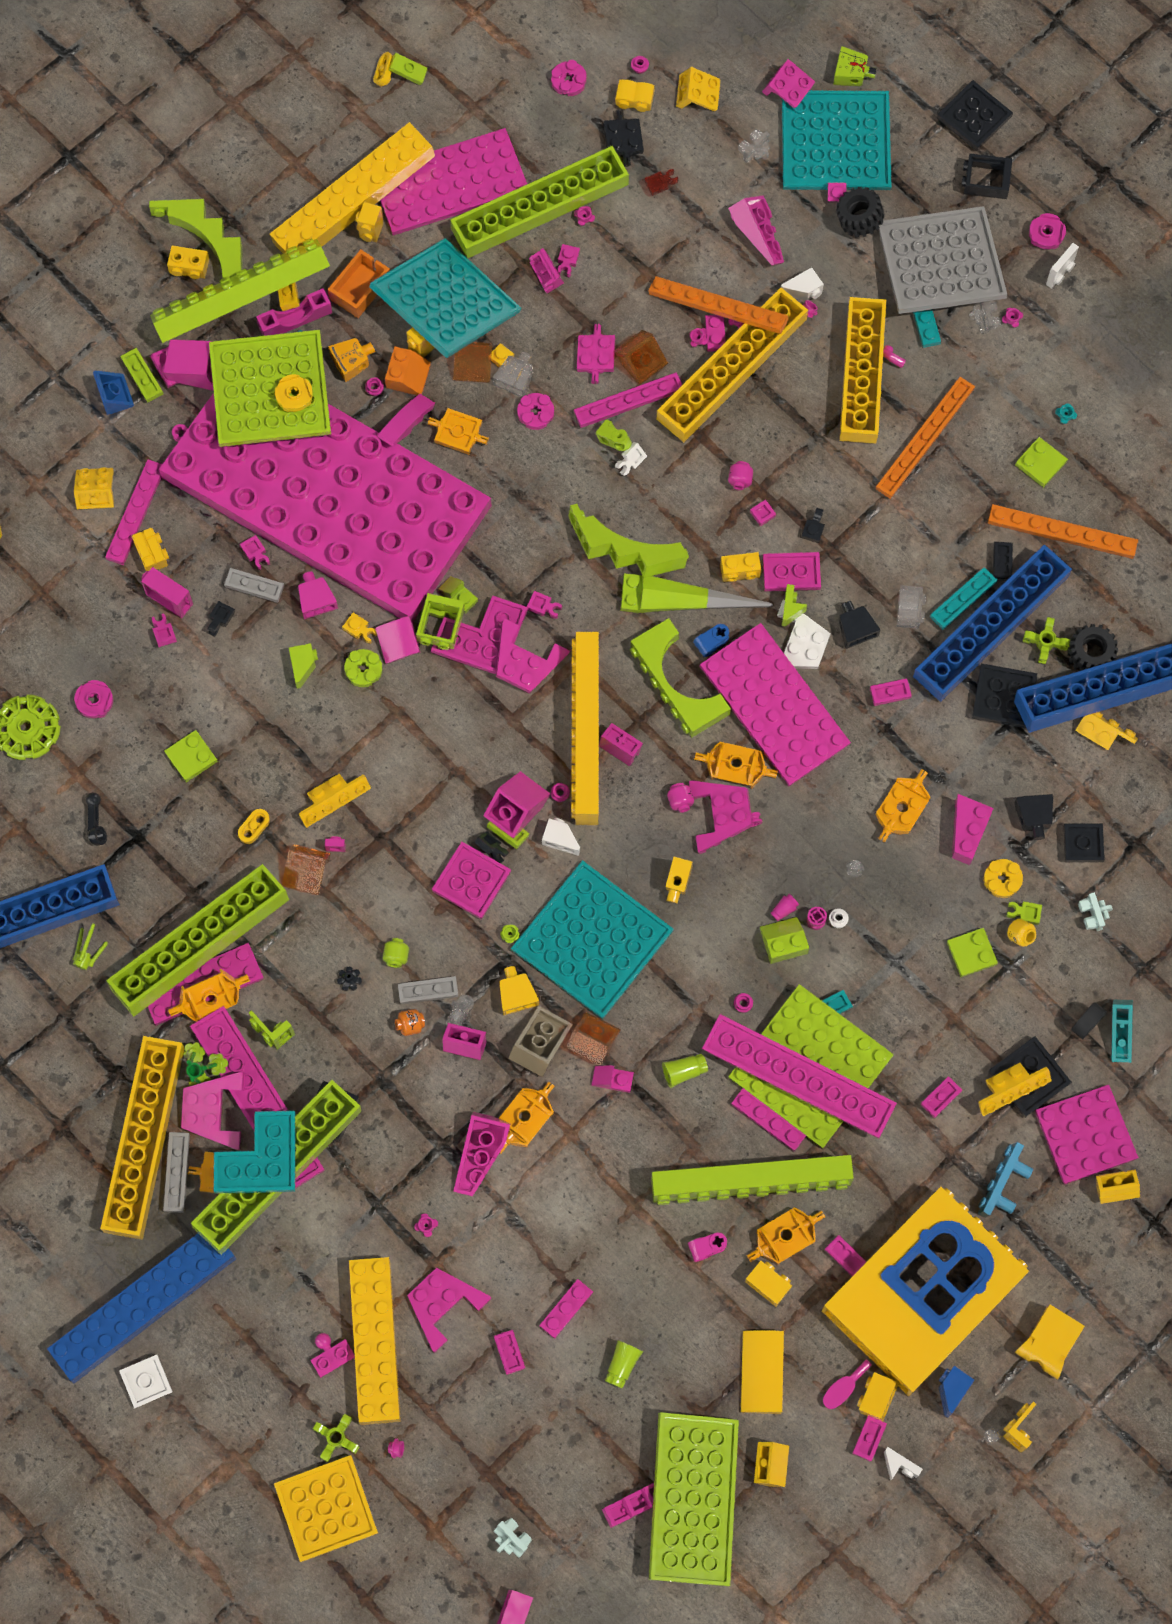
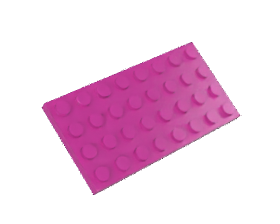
M504 128L434 150V158L382 198L380 203L394 236L466 213L527 185L507 130Z
M761 623L700 664L699 667L722 695L731 710L789 787L851 744Z

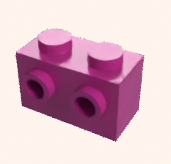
M448 1023L443 1036V1051L481 1060L486 1046V1032Z

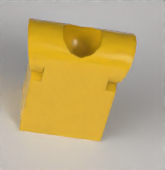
M1048 1305L1029 1338L1014 1353L1027 1361L1038 1362L1044 1372L1058 1380L1064 1360L1085 1326L1054 1306Z

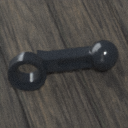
M92 792L86 796V804L88 805L87 831H89L88 837L90 842L100 846L106 843L107 833L102 826H99L101 797L99 794Z

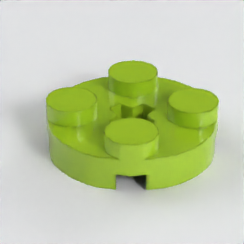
M360 649L350 653L345 661L344 670L347 678L353 685L369 687L380 679L383 667L377 653L367 649ZM362 664H366V666L369 667V669H365L364 672H361L359 666H362Z

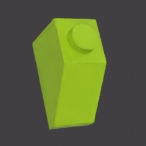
M311 643L289 647L297 689L303 686L316 668L315 661L318 660L316 649L312 650Z

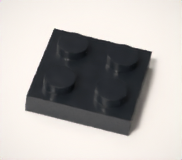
M1064 823L1065 862L1105 861L1103 823Z

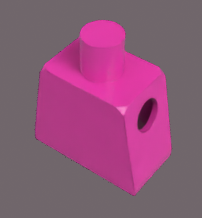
M312 571L304 573L303 579L305 583L298 585L303 618L307 619L338 609L337 601L323 577L315 579Z

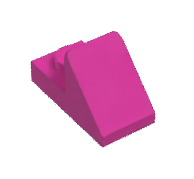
M613 1065L595 1066L592 1086L630 1093L634 1072L614 1069L615 1066Z

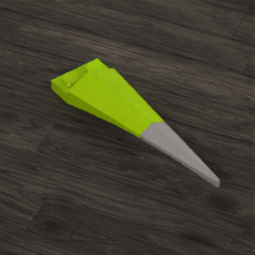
M624 573L620 611L646 613L706 608L772 607L773 604L654 576L644 578L643 575Z

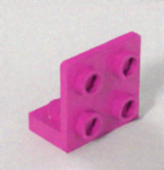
M787 59L762 90V93L766 96L771 92L776 93L790 106L796 108L815 81Z

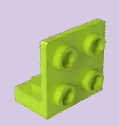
M252 1010L249 1012L251 1026L257 1033L262 1032L261 1035L269 1047L274 1046L278 1050L295 1035L292 1025L287 1020L279 1022L271 1033Z

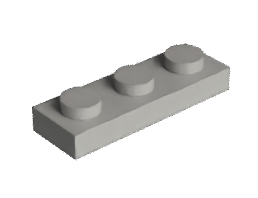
M230 568L224 586L278 603L284 583Z
M456 976L398 984L400 1004L459 997Z

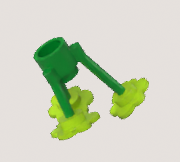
M198 1042L185 1045L183 1056L188 1058L186 1072L190 1077L189 1086L211 1081V1078L206 1076L205 1070L212 1069L213 1075L226 1072L225 1067L228 1066V1060L223 1058L221 1053L217 1055L211 1054L208 1065H203L201 1061L206 1053L204 1048Z

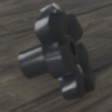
M347 967L346 972L340 970L339 976L341 978L337 979V983L339 985L343 984L342 990L348 991L349 987L354 991L357 989L356 984L360 985L362 983V978L358 977L361 973L358 969L353 971L352 967Z

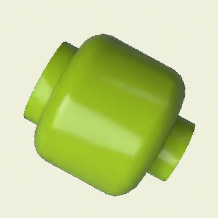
M392 938V941L385 943L382 958L387 966L401 968L402 965L407 963L409 946L403 943V939Z

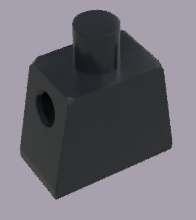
M847 601L841 605L844 613L839 616L838 622L846 649L879 636L880 628L864 606L855 609L852 601Z
M1053 794L1017 797L1014 805L1022 830L1032 831L1034 840L1045 839L1044 830L1050 829L1053 822Z

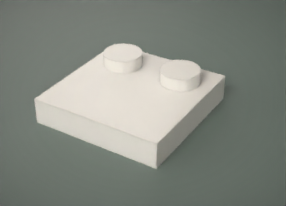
M1072 243L1051 268L1046 283L1051 289L1055 284L1059 285L1062 282L1067 271L1070 272L1076 264L1074 260L1079 248L1076 244Z
M158 1354L120 1370L134 1408L173 1392Z

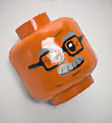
M417 1009L399 1012L398 1019H395L396 1030H400L404 1036L419 1034L422 1028L425 1027L422 1012L419 1013Z

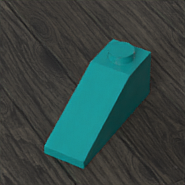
M1113 999L1112 1062H1132L1133 1000Z

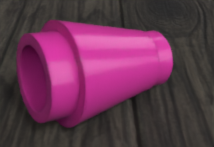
M784 895L771 912V915L779 921L797 910L796 907L799 906V903L792 895Z

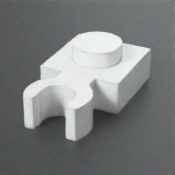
M633 442L631 447L621 454L624 459L618 461L615 467L620 469L623 466L620 474L627 475L630 467L636 469L647 455L637 442Z

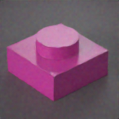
M828 183L827 201H839L841 196L844 197L846 183Z
M766 500L750 509V513L760 526L776 517L775 511Z
M338 836L325 839L326 851L345 852V839H341Z

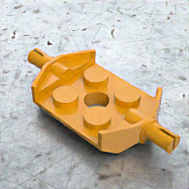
M724 742L716 744L707 755L696 752L694 760L707 763L711 780L716 778L751 786L750 789H753L763 776L776 778L778 770L768 769L765 766L760 750ZM739 759L742 765L740 767H733L731 761Z
M921 769L914 779H896L895 784L875 814L879 823L883 826V831L878 837L880 841L882 840L885 843L888 836L892 833L899 835L909 834L931 798L922 783L928 774L926 771L924 772ZM898 804H905L908 810L900 812L897 806Z
M219 969V974L186 989L181 986L180 1003L168 1009L170 1016L172 1017L182 1012L197 1022L222 1006L228 1009L238 1003L240 986L250 982L247 974L234 979L230 974ZM209 995L216 996L211 1002L205 1001Z
M548 1082L539 1091L522 1088L498 1118L510 1124L506 1144L499 1154H502L508 1145L527 1148L550 1116L554 1114L547 1098L548 1094L555 1087L553 1084ZM521 1112H528L530 1119L528 1121H521L519 1119Z
M795 1207L757 1229L758 1247L755 1251L746 1255L747 1258L752 1262L763 1256L774 1264L779 1265L782 1261L815 1243L814 1225L825 1218V1215L820 1210L813 1216H808L803 1211ZM783 1230H789L792 1233L790 1240H783L781 1238Z

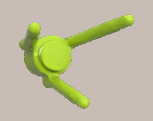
M94 923L91 924L82 951L80 949L84 928L80 929L73 957V965L87 970L88 966L93 967L96 959L108 945V942H104L92 959L90 958L91 954L86 952L95 927Z

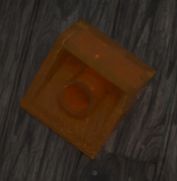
M641 330L614 350L621 365L638 384H642L668 364L653 334Z
M586 1012L574 1028L566 1048L575 1054L589 1059L593 1063L602 1065L621 1029Z

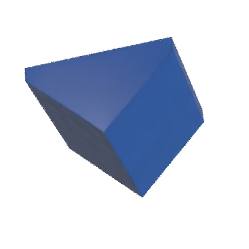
M104 371L93 372L107 415L134 406L124 374Z

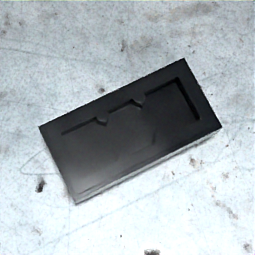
M994 542L993 576L996 579L1008 580L1012 576L1013 543Z

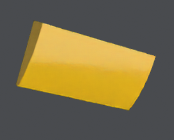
M743 1331L741 1413L782 1414L784 1331Z

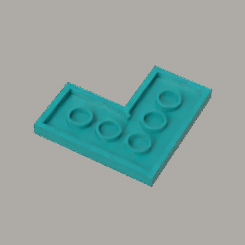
M295 1111L255 1112V1151L214 1152V1193L295 1192Z

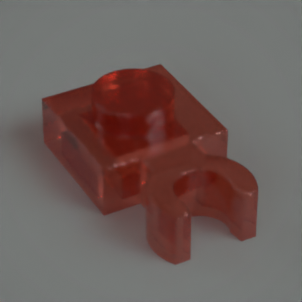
M674 169L668 170L665 175H662L660 171L644 178V182L652 196L668 190V184L674 185L678 183V177H670L674 175Z

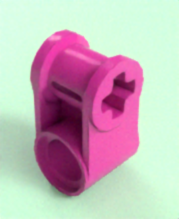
M718 1232L688 1242L694 1262L704 1260L724 1251L727 1246L725 1235ZM715 1238H718L719 1241L723 1240L721 1247L713 1245Z

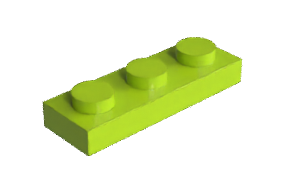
M137 348L120 356L147 403L163 395L162 389Z

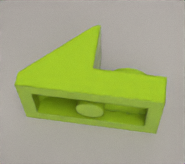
M452 576L438 588V591L445 597L464 601L465 614L478 602V598L464 587V582Z
M787 584L782 626H787L807 610V604L796 603L797 592H794L795 585Z

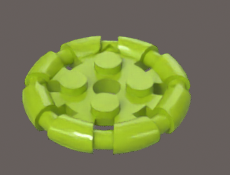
M27 694L24 697L15 696L2 704L3 707L0 709V750L5 751L7 756L18 760H26V758L32 757L36 759L49 752L52 744H56L61 726L58 723L60 720L59 714L51 703L48 704L42 697ZM27 704L28 709H21V705ZM40 707L43 709L41 713L37 711ZM10 711L12 714L8 718L6 714ZM50 721L51 726H46L45 722ZM23 723H30L31 727L29 730H21ZM7 727L6 732H2L1 729ZM43 736L47 738L44 743L39 741ZM11 740L15 742L12 747L9 745ZM24 746L31 747V750L25 751Z

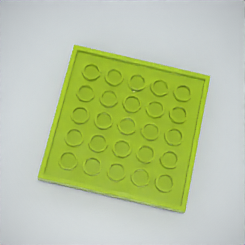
M320 330L209 342L220 447L331 435ZM292 374L299 375L304 379L306 378L310 382L313 391L310 406L297 412L284 411L277 403L275 397V388H277L279 381L283 377ZM291 390L289 395L295 397L299 392Z
M800 984L761 1033V1035L868 1089L894 1056L893 1053ZM737 1067L728 1076L729 1079L767 1105L822 1149L844 1122Z

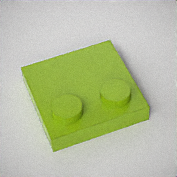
M1038 437L1018 459L1015 466L1044 488L1067 463L1068 459L1042 438Z
M196 730L164 751L186 783L218 762Z
M984 928L947 940L948 947L961 977L998 964Z

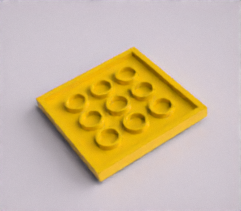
M352 1455L274 1483L300 1562L378 1534Z

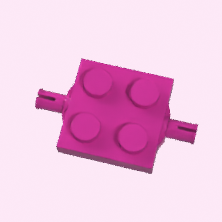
M594 324V334L578 335L577 372L591 373V383L595 384L596 382L598 384L600 373L614 372L615 335H602L601 325L598 324L597 330V324Z

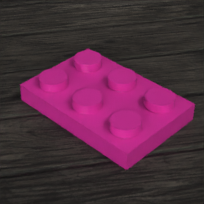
M819 552L763 554L764 591H786L787 584L795 585L794 591L821 590Z

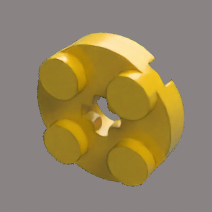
M296 374L287 375L279 381L277 388H275L276 401L286 412L301 411L310 406L312 402V386L306 378L304 379ZM291 390L299 392L295 397L289 395Z
M999 859L993 861L984 873L985 887L992 892V895L998 898L1013 896L1023 883V874L1020 866L1011 860ZM1005 874V876L1008 877L1009 880H1006L1005 883H1002V880L998 879V876Z

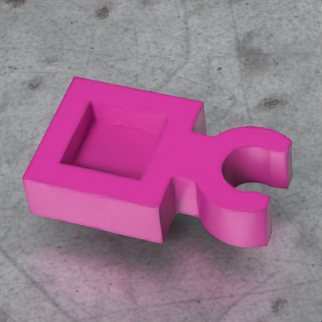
M562 244L558 263L561 264L558 267L559 275H561L562 270H567V277L571 276L570 266L576 267L580 248Z
M256 535L240 544L249 561L255 559L256 567L259 570L262 569L259 564L261 561H265L267 565H270L269 558L266 555H262L266 553V549Z
M536 591L533 592L527 605L529 611L541 616L548 612L555 619L558 618V614L554 613L553 610H562L560 603L552 604L551 597Z
M164 613L161 614V621H156L155 617H152L155 627L152 629L158 647L177 642L171 623L167 624Z

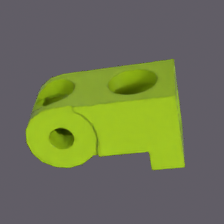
M607 419L595 432L600 443L616 450L626 451L632 445L627 432L623 429L617 430L612 421Z

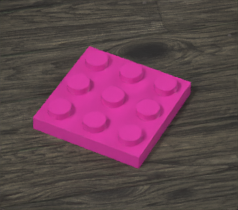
M461 842L433 886L432 892L482 920L510 875L511 869Z

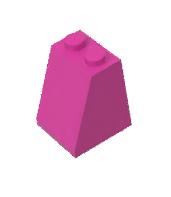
M170 339L169 346L166 348V363L163 364V373L168 380L214 391L209 342L212 341Z
M520 771L498 788L483 816L509 836L515 838L543 808L550 793Z

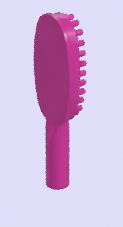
M867 1359L849 1377H842L828 1389L823 1397L825 1407L835 1409L847 1400L855 1388V1382L872 1365Z

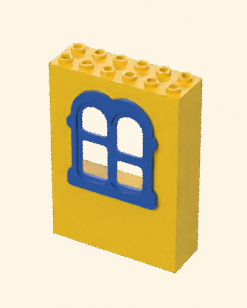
M942 1187L899 1228L822 1309V1312L890 1379L897 1381L898 1387L908 1397L1029 1272L1028 1266L1020 1258L1017 1260L1012 1255L1013 1251L1007 1245H1002L997 1241L998 1237L991 1230L987 1231L983 1227V1222L978 1217H972L968 1213L969 1209L962 1202L958 1203L953 1198L954 1195L949 1189H943ZM942 1233L952 1235L958 1245L957 1251L947 1262H943L928 1247L929 1243ZM918 1254H924L938 1270L918 1292H914L900 1279L899 1274ZM974 1257L981 1264V1275L964 1293H961L946 1279V1274L962 1258ZM937 1284H940L955 1299L954 1304L941 1316L937 1315L924 1302V1297Z

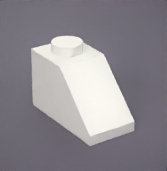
M811 267L783 283L781 288L793 298L806 301L818 298L822 294L824 284Z
M554 818V820L549 819L542 838V845L579 856L580 846L568 824L558 818Z

